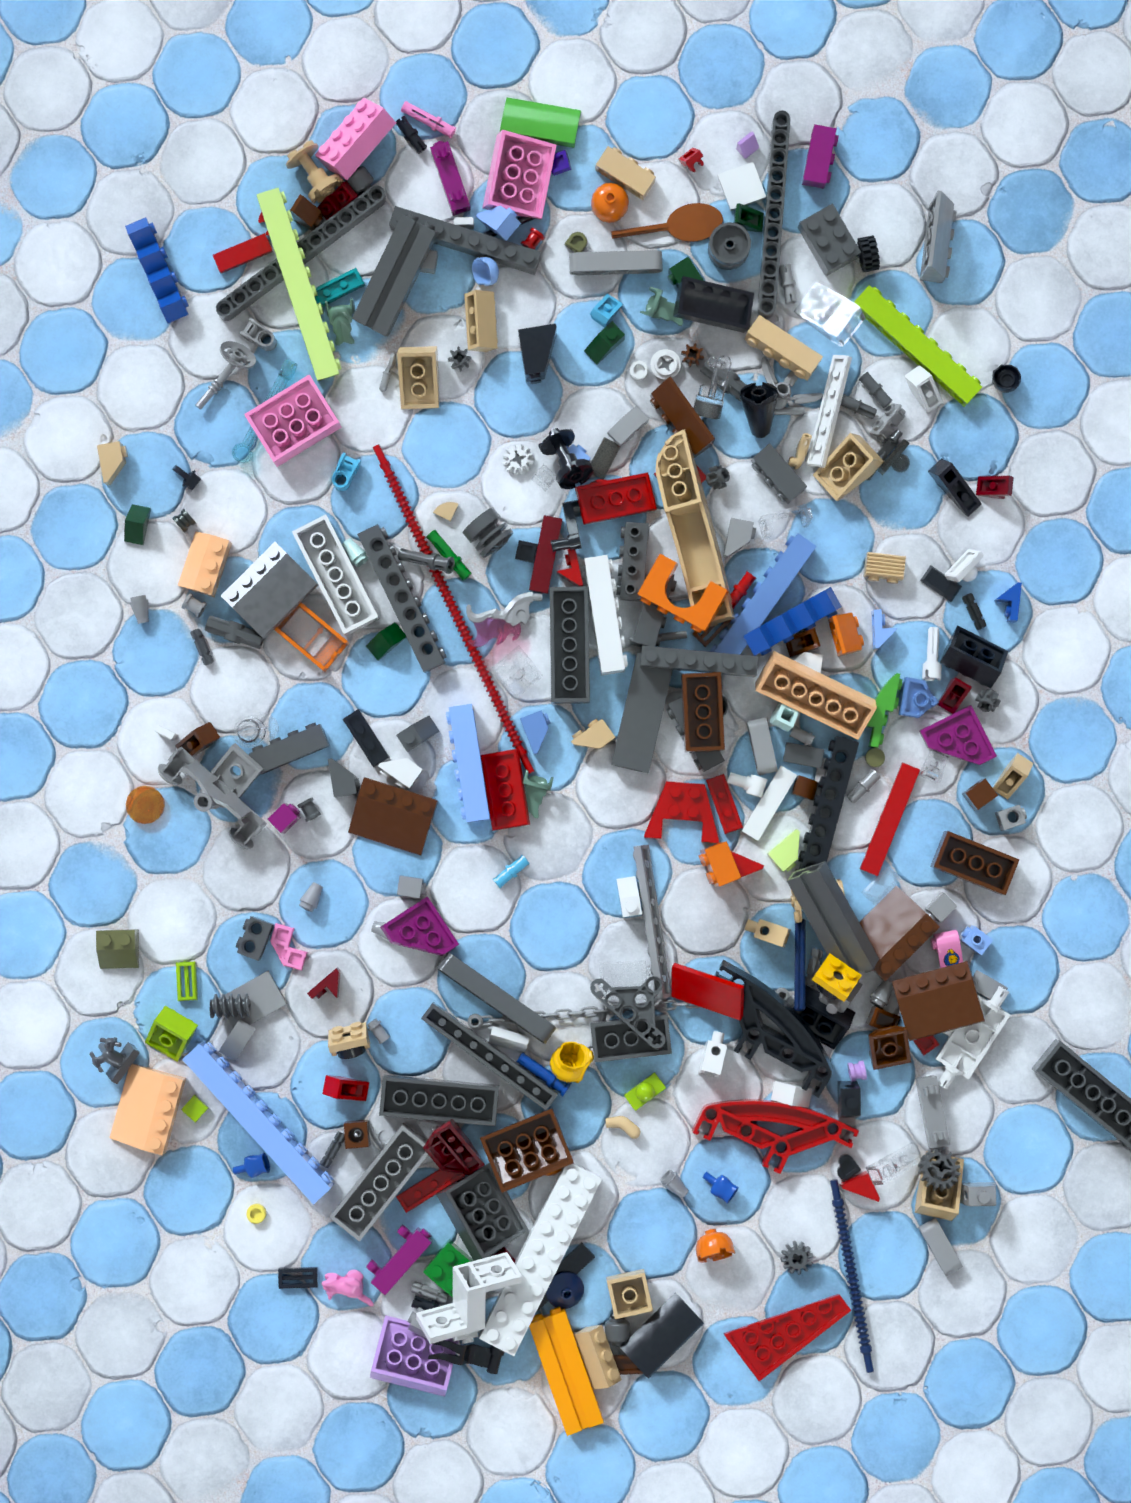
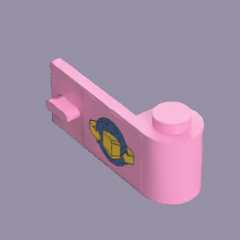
M957 930L933 934L930 943L932 950L936 949L940 968L963 962Z

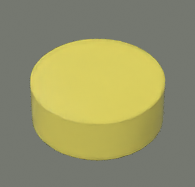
M258 1203L251 1205L246 1213L247 1219L253 1224L261 1223L267 1214L265 1207Z

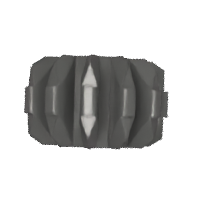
M793 1241V1247H790L789 1244L785 1245L788 1251H781L785 1257L780 1258L781 1262H786L783 1266L784 1269L790 1267L789 1272L791 1274L796 1269L798 1275H800L801 1268L806 1272L808 1271L805 1265H812L813 1262L808 1259L814 1256L812 1253H808L811 1249L809 1246L804 1248V1242L801 1241L797 1247V1242ZM797 1254L800 1257V1261H792L794 1259L793 1255Z

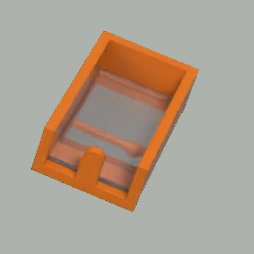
M300 603L274 629L324 672L349 644L345 638L303 603Z

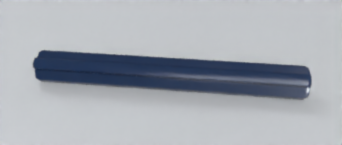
M802 919L800 923H795L794 1009L796 1011L805 1010V919Z

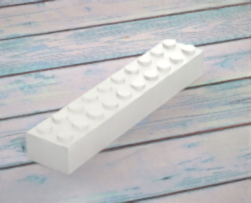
M574 1163L562 1168L514 1263L522 1275V1283L501 1289L485 1322V1329H482L479 1334V1339L515 1356L602 1180L601 1177Z

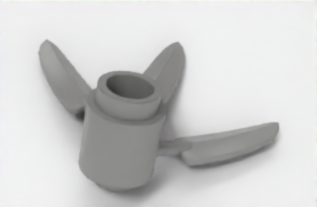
M765 356L762 358L761 364L767 383L777 387L778 390L775 409H783L788 401L794 400L795 404H805L822 399V393L796 394L790 397V387L795 384L798 377L793 371H790L784 382L776 384L777 380L768 359Z

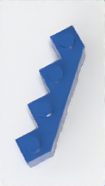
M145 217L126 225L128 236L136 250L138 259L147 275L149 284L157 298L167 324L189 315L186 307H189L185 296L181 297L176 285L179 281L175 272H171L165 258H168L164 247L160 248L154 235L157 231L153 222L149 224Z
M829 587L748 632L743 637L754 656L759 653L763 656L771 652V647L780 641H783L785 644L794 639L793 634L804 628L806 631L816 626L815 622L825 616L828 619L838 614L836 610L842 606L833 589Z

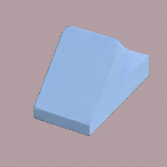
M882 609L871 611L873 650L878 649L897 630V628H882L885 625V614H882Z

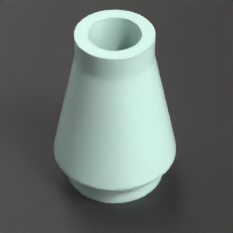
M351 538L343 542L342 546L345 548L352 565L360 567L367 562L366 552Z

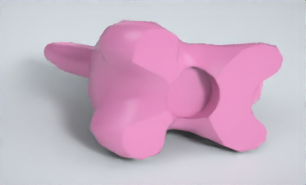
M350 1270L344 1277L336 1273L325 1274L326 1280L321 1284L329 1300L335 1294H342L349 1298H358L371 1307L374 1305L371 1299L363 1294L362 1281L364 1276L360 1271Z

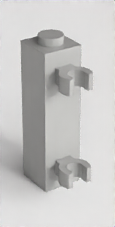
M937 1076L915 1078L927 1144L929 1148H937L940 1151L945 1149V1146L950 1145Z

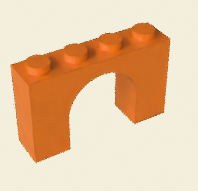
M659 554L637 593L641 597L640 601L649 606L651 603L658 606L656 610L665 615L668 612L674 615L673 619L682 624L684 622L691 624L690 628L698 633H701V631L706 633L728 595V590L710 581L701 599L695 605L688 608H680L673 605L668 600L666 591L667 585L678 564L668 557Z

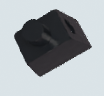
M837 1081L838 1118L860 1117L861 1091L858 1082Z

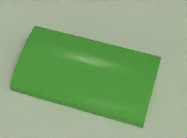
M506 97L500 132L506 130L552 144L575 148L581 110Z

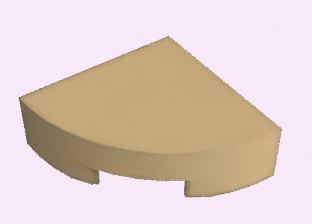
M455 502L443 503L434 510L433 514L451 522L459 504Z

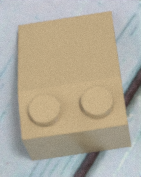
M437 346L399 347L397 359L401 409L439 408Z
M850 433L827 458L825 468L819 467L813 476L836 501H839L868 479L884 461L860 435Z
M957 1158L958 1160L955 1162V1165H960L957 1171L961 1174L957 1178V1183L953 1184L950 1189L946 1188L944 1191H941L938 1187L934 1191L933 1185L927 1187V1181H921L923 1174H921L916 1194L915 1213L950 1221L959 1214L964 1159Z

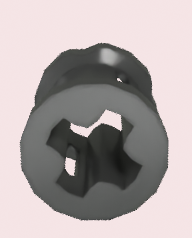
M313 797L297 805L298 808L302 809L306 822L321 815L313 803Z

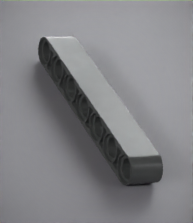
M449 952L438 965L437 969L542 1043L546 1044L556 1030V1027Z

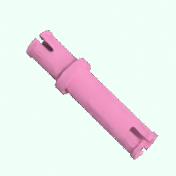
M405 101L401 108L402 113L413 117L431 127L433 131H439L449 138H452L456 131L455 126L442 121L441 117H435L408 101Z

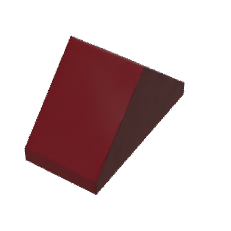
M956 677L951 679L937 705L954 714L972 689V686Z

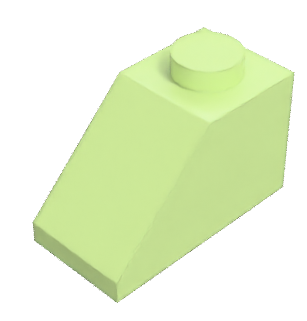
M795 829L767 853L781 872L785 870L789 872L797 865L795 861L798 859L800 836L798 829Z

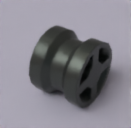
M184 508L178 516L172 518L184 533L190 525L196 524L195 520Z

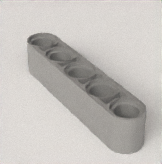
M662 251L569 254L570 274L660 273L663 271Z

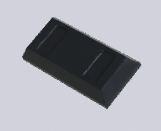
M931 565L920 580L950 602L953 601L962 588L955 581L947 580L945 574Z

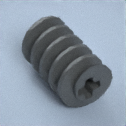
M215 994L213 999L210 1000V1018H214L215 1013L218 1018H221L223 1013L225 1018H229L230 1014H232L233 1018H237L238 1014H240L241 1018H245L246 1013L250 1018L251 1001L248 994H245L244 999L241 998L240 994L237 995L236 999H234L233 994H230L229 999H226L225 994H222L221 999H218L217 994Z

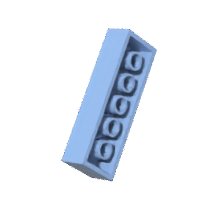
M466 704L449 707V712H446L448 725L452 726V731H449L450 743L455 745V750H452L453 762L458 764V769H455L456 781L461 783V788H458L459 800H463L464 807L461 808L462 819H466L467 823L490 820L473 705Z

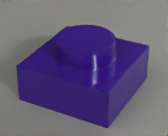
M563 150L555 153L552 174L555 176L572 170L567 151Z

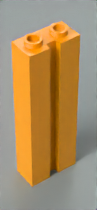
M558 1307L551 1309L549 1314L543 1316L542 1313L534 1315L529 1328L566 1435L568 1436L580 1432L582 1429L602 1424L604 1419L575 1340L566 1309Z

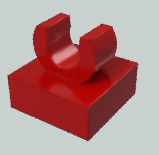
M693 147L678 159L683 166L688 167L692 172H696L694 168L696 162L700 166L704 165L701 160L703 154L699 149Z

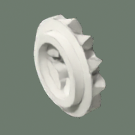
M663 349L653 355L650 366L652 373L657 378L666 380L670 376L674 378L679 373L681 361L674 351ZM662 359L665 362H671L669 371L666 368H660L662 366Z
M522 444L512 445L507 448L503 455L504 466L512 474H524L533 465V454L528 447ZM515 452H517V454H519L520 457H525L521 460V467L517 462H513V459H515L516 455Z

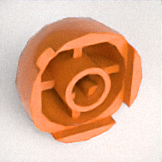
M602 184L592 195V212L603 222H617L628 210V195L618 184Z
M716 1229L705 1231V1235L700 1237L696 1244V1256L700 1263H706L707 1258L718 1261L732 1256V1253H736L732 1239L723 1232H717Z

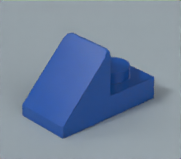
M1020 582L1014 584L994 600L1009 603L1005 606L1004 611L1007 622L1014 623L1018 621L1022 586Z

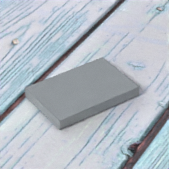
M269 970L225 994L226 999H229L230 994H233L234 999L237 998L238 994L241 995L242 999H244L245 994H248L251 1001L250 1018L247 1013L245 1018H241L240 1014H238L237 1018H233L232 1014H230L228 1020L232 1027L235 1026L239 1019L251 1025L287 1004Z

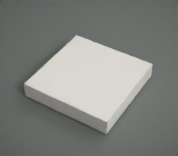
M754 162L717 175L730 211L735 210L737 203L747 206L766 199V194Z

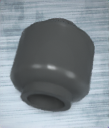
M360 166L346 181L355 193L359 194L372 187L371 184L374 178L364 166Z
M611 1316L605 1322L607 1341L612 1342L613 1346H622L623 1342L629 1340L630 1323L625 1317L615 1319L614 1316Z

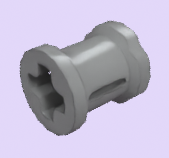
M190 593L184 600L182 609L190 610L199 618L204 612L207 603L198 601Z

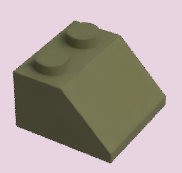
M139 929L96 931V952L100 969L139 968Z

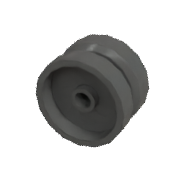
M732 222L723 223L716 227L708 243V255L713 264L724 270L740 267L749 255L751 247L749 233L743 226Z

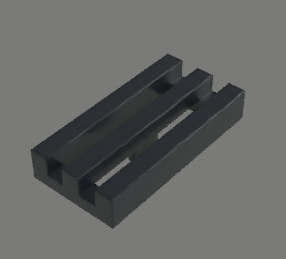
M317 1267L278 1268L279 1289L318 1287ZM313 1272V1275L282 1276V1273ZM313 1279V1283H283V1280Z

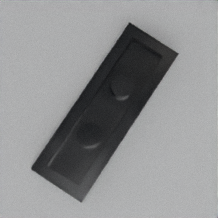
M359 709L342 719L373 768L390 758Z

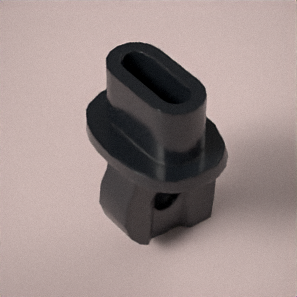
M177 465L172 468L173 471L184 478L183 487L187 486L193 490L201 480L195 474V470L187 474Z

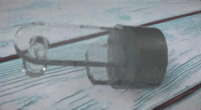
M725 355L720 356L718 359L715 357L708 359V366L714 368L711 385H700L699 392L696 394L693 408L699 416L711 419H720L724 404L723 398L731 369V359Z

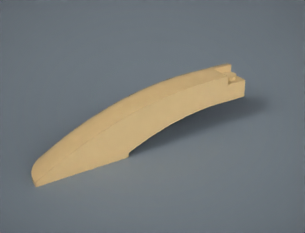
M684 429L667 439L662 450L658 453L656 476L664 510L679 557L690 606L695 605L701 599L710 581L727 589L729 592L710 625L712 627L717 626L718 623L735 619L714 526L687 433Z

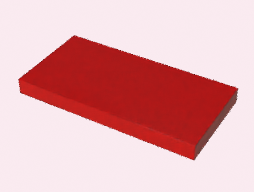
M648 472L575 487L584 525L657 510Z
M519 749L481 755L492 831L530 825Z
M678 963L672 965L671 997L737 1020L743 1018V985Z

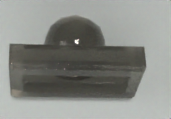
M905 439L902 440L879 467L878 472L883 475L891 465L897 472L902 473L908 470L910 460L901 453L910 443Z

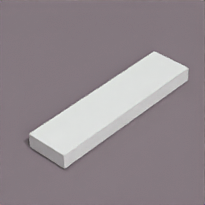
M783 766L779 767L743 827L742 832L757 841L760 839L796 779L797 775Z

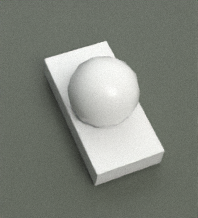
M968 549L945 573L947 580L956 582L961 580L966 582L973 581L978 574L975 565L984 557L982 552Z

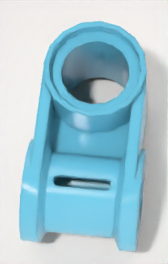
M342 453L332 476L335 489L345 491L350 487L360 467V459L355 460L347 456V453ZM339 477H344L346 482L343 485H338L336 480Z

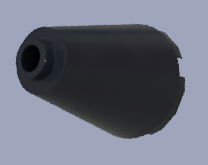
M762 382L760 386H756V383H751L740 390V400L751 433L757 438H764L770 433L778 398L777 387Z

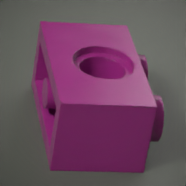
M283 803L267 820L280 833L285 834L301 818L298 815L300 811L294 804Z

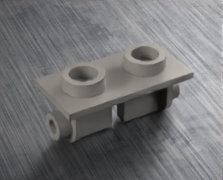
M895 403L889 405L881 419L873 424V429L869 433L878 435L877 439L881 442L887 440L894 431L890 424L892 423L897 427L905 417L906 411L901 408L902 405Z

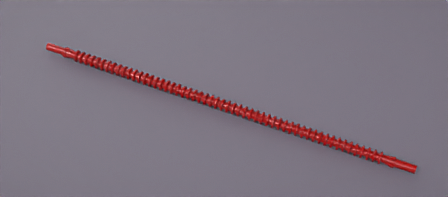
M378 444L373 447V450L380 462V468L385 473L384 478L388 479L386 482L390 483L389 488L393 489L391 492L395 493L396 503L400 504L398 507L402 508L401 513H404L403 517L407 519L405 522L409 523L408 528L411 527L410 532L414 533L412 537L416 538L415 542H418L417 547L421 548L420 552L431 555L433 551L429 550L430 546H427L428 541H425L426 537L422 536L423 531H420L421 526L417 525L419 522L415 521L416 516H413L414 512L410 510L412 507L408 506L409 501L405 500L407 497L403 496L402 486L398 485L400 482L396 481L397 476H394L395 472L391 470V464L387 461ZM430 569L429 572L433 573L431 577L435 578L434 582H437L436 587L440 588L438 591L442 593L441 597H444L443 602H446V607H449L450 617L454 618L453 622H456L455 627L459 628L457 631L461 633L460 637H463L462 642H465L464 646L468 647L469 657L473 658L472 662H475L474 667H477L476 671L480 672L481 682H484L483 686L487 687L488 697L492 698L491 702H494L493 707L497 708L495 711L499 713L498 717H501L500 722H503L502 726L506 727L507 737L511 738L510 742H513L512 747L519 749L523 766L530 774L534 772V769L528 759L527 751L522 746L523 741L519 740L520 736H517L518 731L514 729L516 726L512 725L513 721H510L511 716L507 715L506 706L502 704L504 701L500 700L501 696H498L499 691L495 689L497 686L493 685L494 681H491L492 676L488 675L487 666H484L485 661H482V656H479L480 651L476 649L478 646L474 645L475 641H472L473 636L469 635L468 626H465L466 621H463V616H460L459 606L455 605L456 601H453L454 596L450 595L452 591L448 590L449 586H446L447 581H444L445 577L441 576L442 571Z

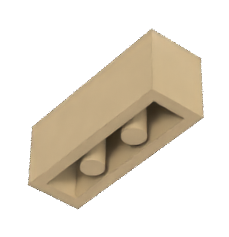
M607 146L595 166L597 172L641 200H644L656 179L652 170L646 167L643 169L636 160L631 157L626 158L615 147Z
M474 290L465 293L468 351L489 352L498 349L494 292Z
M602 1325L589 1326L574 1334L593 1390L609 1388L622 1380Z

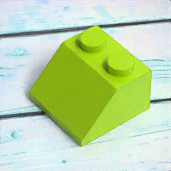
M164 1006L155 1018L144 1043L178 1062L198 1025L175 1010Z

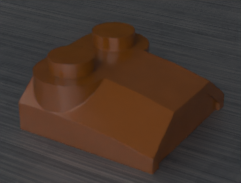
M890 1026L880 1028L868 1035L869 1056L873 1070L911 1063L906 1027Z

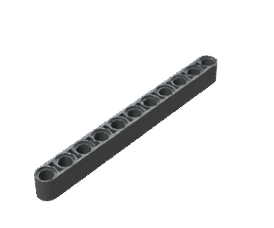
M783 110L775 113L771 127L757 308L758 315L765 319L773 316L777 301L791 120L789 113ZM779 118L784 119L786 124L780 125L776 120ZM782 137L784 143H777L775 138ZM781 156L783 161L776 162L773 157ZM778 174L782 179L775 181L772 175ZM772 193H777V194H779L780 199H777V200L773 199V198L771 197V194H772ZM772 211L777 212L779 217L772 218L769 213ZM768 231H776L777 236L770 237L768 235ZM773 249L776 255L769 256L766 250ZM765 268H772L774 270V274H767L765 272ZM770 286L773 292L768 294L764 292L763 288ZM769 305L772 311L764 312L762 306Z
M378 185L370 187L297 242L298 248L302 247L306 251L305 259H302L303 264L305 265L382 207L386 202L384 189ZM375 193L382 194V197L378 200L372 198ZM361 204L367 206L364 211L357 210V207ZM344 216L352 217L351 221L347 223L343 222L342 219ZM330 227L337 229L333 234L327 233V230ZM316 238L322 240L319 245H313L312 241ZM277 258L217 303L216 312L222 320L229 321L284 280ZM270 272L276 274L272 280L266 278ZM254 284L261 285L258 291L251 290ZM244 295L245 300L243 302H236L238 296ZM230 307L229 313L222 314V308Z

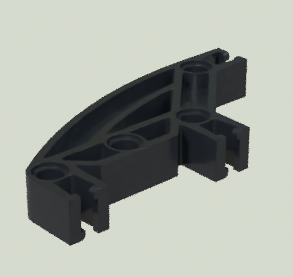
M723 960L719 970H724L732 975L731 979L719 975L720 972L716 971L714 976L734 982L736 979H741L744 982L742 984L744 986L743 1018L739 1020L743 1032L735 1044L734 1051L739 1054L744 1041H748L753 1045L744 1056L751 1060L762 1043L765 1053L801 1073L809 1071L802 1082V1089L807 1091L813 1078L820 1081L819 1086H816L812 1093L819 1098L831 1078L832 1063L814 1032L793 1007L774 990L754 976ZM760 1011L771 1019L785 1035L763 1024ZM757 1030L759 1035L754 1036L750 1031ZM789 1048L793 1053L786 1054L783 1050ZM824 1067L827 1069V1072L821 1073L818 1071V1068Z

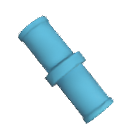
M520 855L512 864L506 865V869L493 878V881L499 888H502L510 879H515L517 877L516 874L530 863L523 855Z

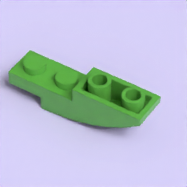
M899 673L894 674L875 697L877 709L866 726L872 728L868 747L878 748L883 743L884 734L881 731L882 726H886L888 718L885 712H893L894 709H897L899 698L896 697L897 690H900L902 686V679H900Z

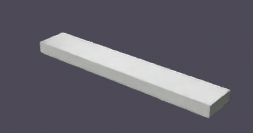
M833 355L806 463L810 467L825 468L852 360L850 356Z

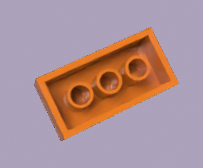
M727 841L700 850L701 855L698 856L702 866L707 867L708 873L705 874L709 884L720 887L741 878Z

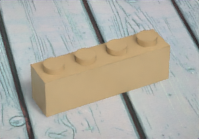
M761 315L757 317L744 339L751 347L758 348L766 357L775 359L779 362L780 366L790 369L798 378L807 381L823 358L822 355Z

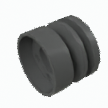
M493 507L479 515L462 532L470 543L478 539L480 540L475 549L479 551L484 548L480 553L483 558L500 550L514 533L511 528L503 532L508 526L506 523L499 526L496 525L501 516Z

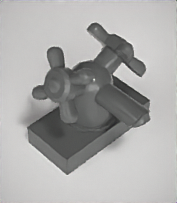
M116 1037L100 1038L102 1043L98 1045V1048L102 1055L95 1057L94 1053L90 1052L92 1064L98 1068L100 1073L104 1072L100 1064L104 1062L110 1064L111 1066L106 1075L112 1082L118 1084L140 1052L133 1044L128 1042L119 1053L114 1050V1046L121 1047L122 1044L117 1042Z

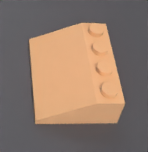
M132 1063L128 1069L110 1138L144 1151L159 1155L165 1154L186 1078Z

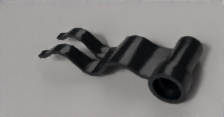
M443 1340L432 1344L446 1347L460 1354V1356L437 1353L429 1355L428 1359H441L456 1365L473 1364L487 1368L486 1371L488 1373L498 1374L501 1357L504 1356L505 1352L490 1345V1348L474 1344L458 1345Z

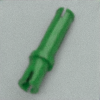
M436 529L426 536L443 557L454 558L455 566L453 570L462 581L472 574L462 562V558L453 552Z

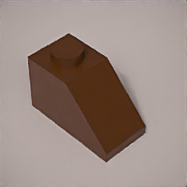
M301 194L290 209L294 221L311 231L323 223L322 211Z
M208 722L194 729L175 746L177 749L180 747L184 748L194 757L214 744L220 736L212 723Z

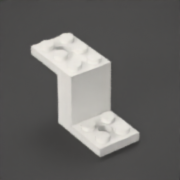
M507 1252L454 1266L453 1303L416 1313V1320L429 1343L432 1344L485 1329L486 1292L522 1283V1275Z

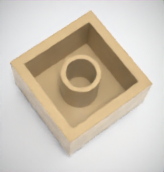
M644 1269L606 1277L615 1319L653 1311Z

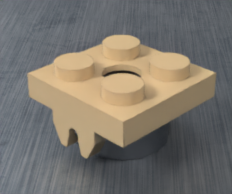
M355 1022L350 1026H336L329 1030L328 1048L332 1056H337L338 1054V1057L341 1059H351L362 1055L366 1049L370 1048L367 1023Z

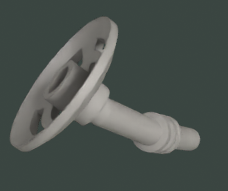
M226 341L221 344L220 353L229 364L220 376L213 380L212 386H208L209 389L195 404L197 408L201 410L212 396L221 390L220 387H223V383L235 367L249 369L255 365L256 358L247 347L233 341Z

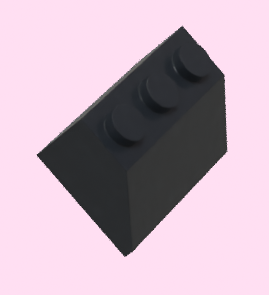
M957 625L943 652L940 663L979 682L983 686L992 688L1002 672L1008 651Z
M805 984V1010L796 1012L808 1024L820 1043L834 1050L849 1030L856 1012L846 1008L844 1013L838 1011L835 1014L829 1013L826 1010L827 1005L819 1000L820 992Z

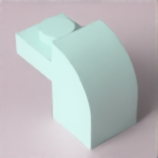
M778 702L775 710L772 712L770 724L788 732L793 728L799 711Z

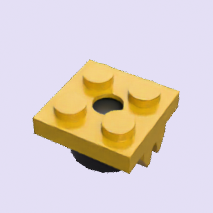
M829 953L812 980L817 983V988L824 996L830 999H840L845 1002L862 975Z

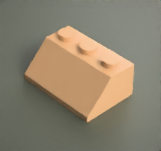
M195 531L178 586L215 598L232 543L227 539Z

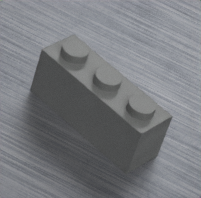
M770 443L752 458V468L758 474L762 473L765 477V483L770 488H775L778 492L776 495L782 502L786 501L789 504L807 488V485Z

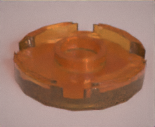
M140 786L132 790L126 801V810L130 818L142 824H149L158 820L165 808L162 794L150 786Z

